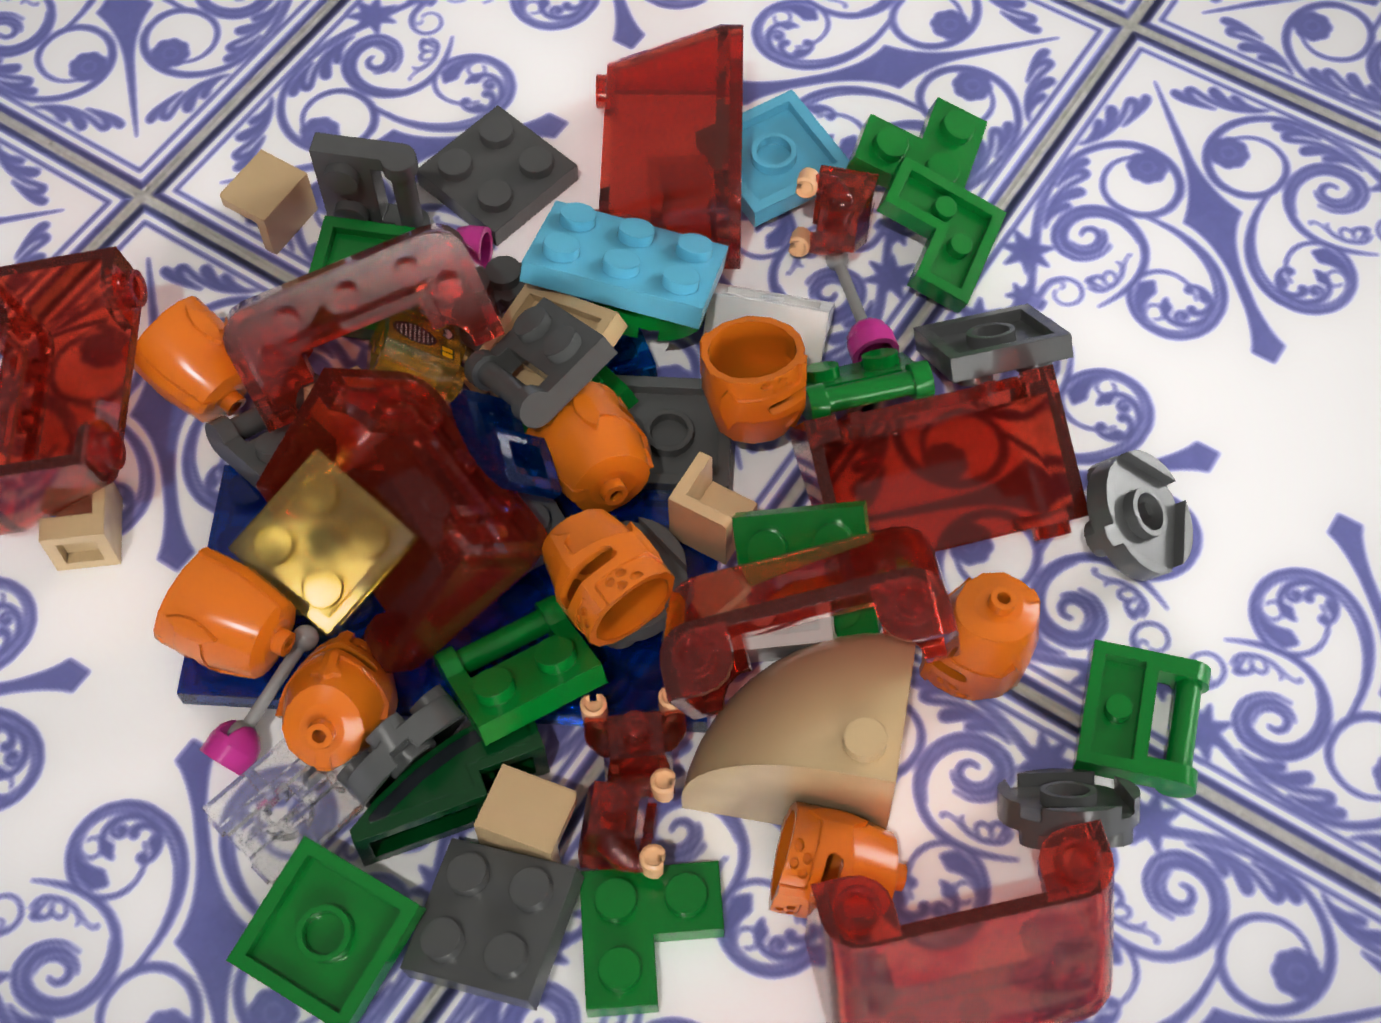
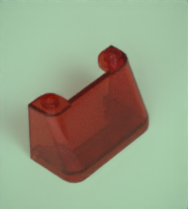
M719 24L609 62L607 64V74L596 75V108L604 109L599 209L594 210L625 219L640 218L650 222L655 227L682 234L696 233L709 238L712 242L727 245L729 248L724 269H740L744 24Z
M433 223L418 227L241 301L232 307L225 317L223 342L226 352L265 426L271 432L299 420L296 403L297 392L301 386L315 381L314 370L308 358L312 354L313 348L418 304H421L433 331L445 327V324L458 326L469 333L475 346L505 334L491 282L479 255L458 231L448 225Z
M116 246L0 266V354L3 356L0 368V535L28 531L39 525L40 518L53 517L107 487L116 480L119 470L125 464L126 449L124 435L141 309L147 302L148 293L146 282L141 272L132 268L131 264Z
M1053 364L1022 371L1019 373V378L1016 376L999 381H987L975 387L866 412L856 411L846 414L839 420L833 414L803 421L790 430L789 433L811 505L866 500L876 580L888 577L885 564L1030 529L1034 541L1072 533L1069 520L1088 516V510Z
M324 367L255 485L273 510L276 519L283 525L296 530L327 529L386 612L375 615L365 629V641L372 656L380 663L386 673L411 671L420 668L533 569L542 556L541 548L548 535L541 522L443 397L420 377L402 371Z
M908 526L889 527L694 576L681 582L671 593L667 604L660 646V669L668 702L693 720L717 715L725 708V695L732 681L739 674L752 671L745 638L873 606L882 625L884 636H892L905 642L916 643L922 650L927 663L961 655L959 633L950 597L930 540L919 530Z
M1101 819L1064 827L1051 833L1043 842L1037 858V869L1042 893L900 925L894 902L888 890L876 880L865 876H845L811 884L805 943L826 1023H1074L1096 1015L1108 1000L1113 986L1114 861Z

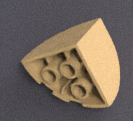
M861 633L840 636L830 641L820 642L794 651L758 673L728 700L701 739L684 783L681 797L682 808L782 825L784 816H786L790 806L798 801L844 810L887 829L897 779L917 635Z

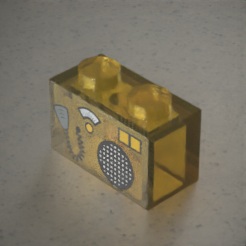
M391 293L368 345L364 393L436 420L445 400L451 403L456 401L465 380L464 367L461 366L465 355L466 345L460 343L459 320Z

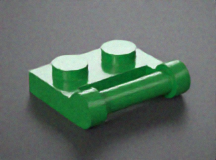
M881 348L868 351L861 355V362L839 366L838 362L824 361L807 365L806 408L802 415L809 423L813 424L830 420L831 413L868 404L909 396L913 400L932 397L935 394V384L931 367L927 360L914 362L903 352L898 353V350L895 348Z
M553 594L534 603L535 611L456 651L452 646H449L433 654L434 661L443 680L485 746L608 683L602 663L569 621ZM546 634L549 635L548 638L480 672L472 678L468 675Z
M1095 639L1090 652L1072 769L1095 771V776L1114 779V776H1117L1134 784L1155 788L1159 793L1173 798H1190L1196 795L1198 771L1192 766L1201 695L1209 691L1211 668L1207 664L1194 659ZM1157 683L1167 684L1174 690L1165 760L1148 756Z

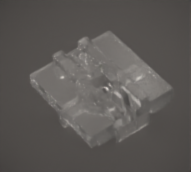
M285 738L202 807L208 816L207 821L222 837L226 835L234 847L252 865V870L266 885L270 883L272 886L303 836L326 848L324 844L365 808L336 779L337 774L334 771H317L315 767L304 763L288 749ZM294 797L299 802L278 822L275 823L269 818L273 814L271 809L282 799L287 802L290 798Z

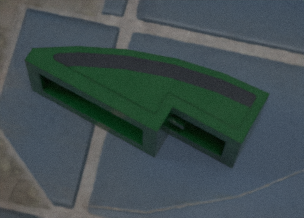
M533 721L487 746L484 745L474 727L470 725L443 741L412 764L374 800L349 830L353 844L364 867L474 827L476 818L502 763L538 777L550 773L545 746L536 722Z

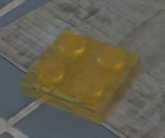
M316 448L228 549L285 595L295 605L296 609L326 636L332 637L416 542L419 536L322 451Z

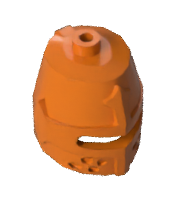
M195 296L182 299L165 310L142 333L128 353L129 365L166 401L202 423L212 421L224 413L228 416L237 413L246 403L244 396L250 391L257 378L256 370L240 346L237 335Z
M745 316L724 322L710 332H705L701 337L700 373L702 390L719 432L733 441L757 444L773 441L783 436L790 427H796L806 408L807 355H805V346L801 335L791 325L771 317Z
M588 382L546 425L536 429L528 427L523 435L524 445L540 472L553 486L582 510L604 509L610 512L627 504L642 491L648 482L650 469L654 467L650 443L621 397H618L611 388L602 383Z
M587 509L569 516L549 532L541 548L543 561L555 589L556 601L576 628L593 645L600 647L613 644L638 631L665 609V605L673 592L675 577L663 563L660 554L653 544L631 521L625 525L604 509Z
M205 547L198 551V554L182 569L168 589L157 613L153 629L154 638L160 643L176 650L177 653L186 658L194 659L200 665L210 670L237 677L257 679L264 676L280 656H286L292 649L296 640V633L292 632L296 618V607L255 569L217 550Z
M1005 572L982 573L973 579L969 577L944 598L936 611L923 646L922 662L919 667L920 676L953 697L971 701L997 698L1016 687L1031 661L1039 640L1041 601L1035 589H1031L1023 581Z
M348 630L340 632L337 637L331 638L318 646L301 663L286 683L275 714L276 717L282 718V731L288 749L304 763L315 767L317 771H333L368 750L371 746L366 742V738L379 724L394 714L397 709L399 699L393 670L379 651L363 639L355 637V633Z
M796 801L790 806L781 825L771 876L768 910L826 923L884 917L891 905L894 891L902 892L907 879L906 864L898 863L896 837L892 832L850 812Z

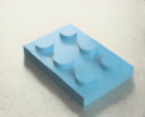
M556 200L522 260L519 281L699 329L725 267L729 246L712 242L709 238L700 234H682L655 227L650 222L640 218L625 219L595 211L592 207L583 203H565Z

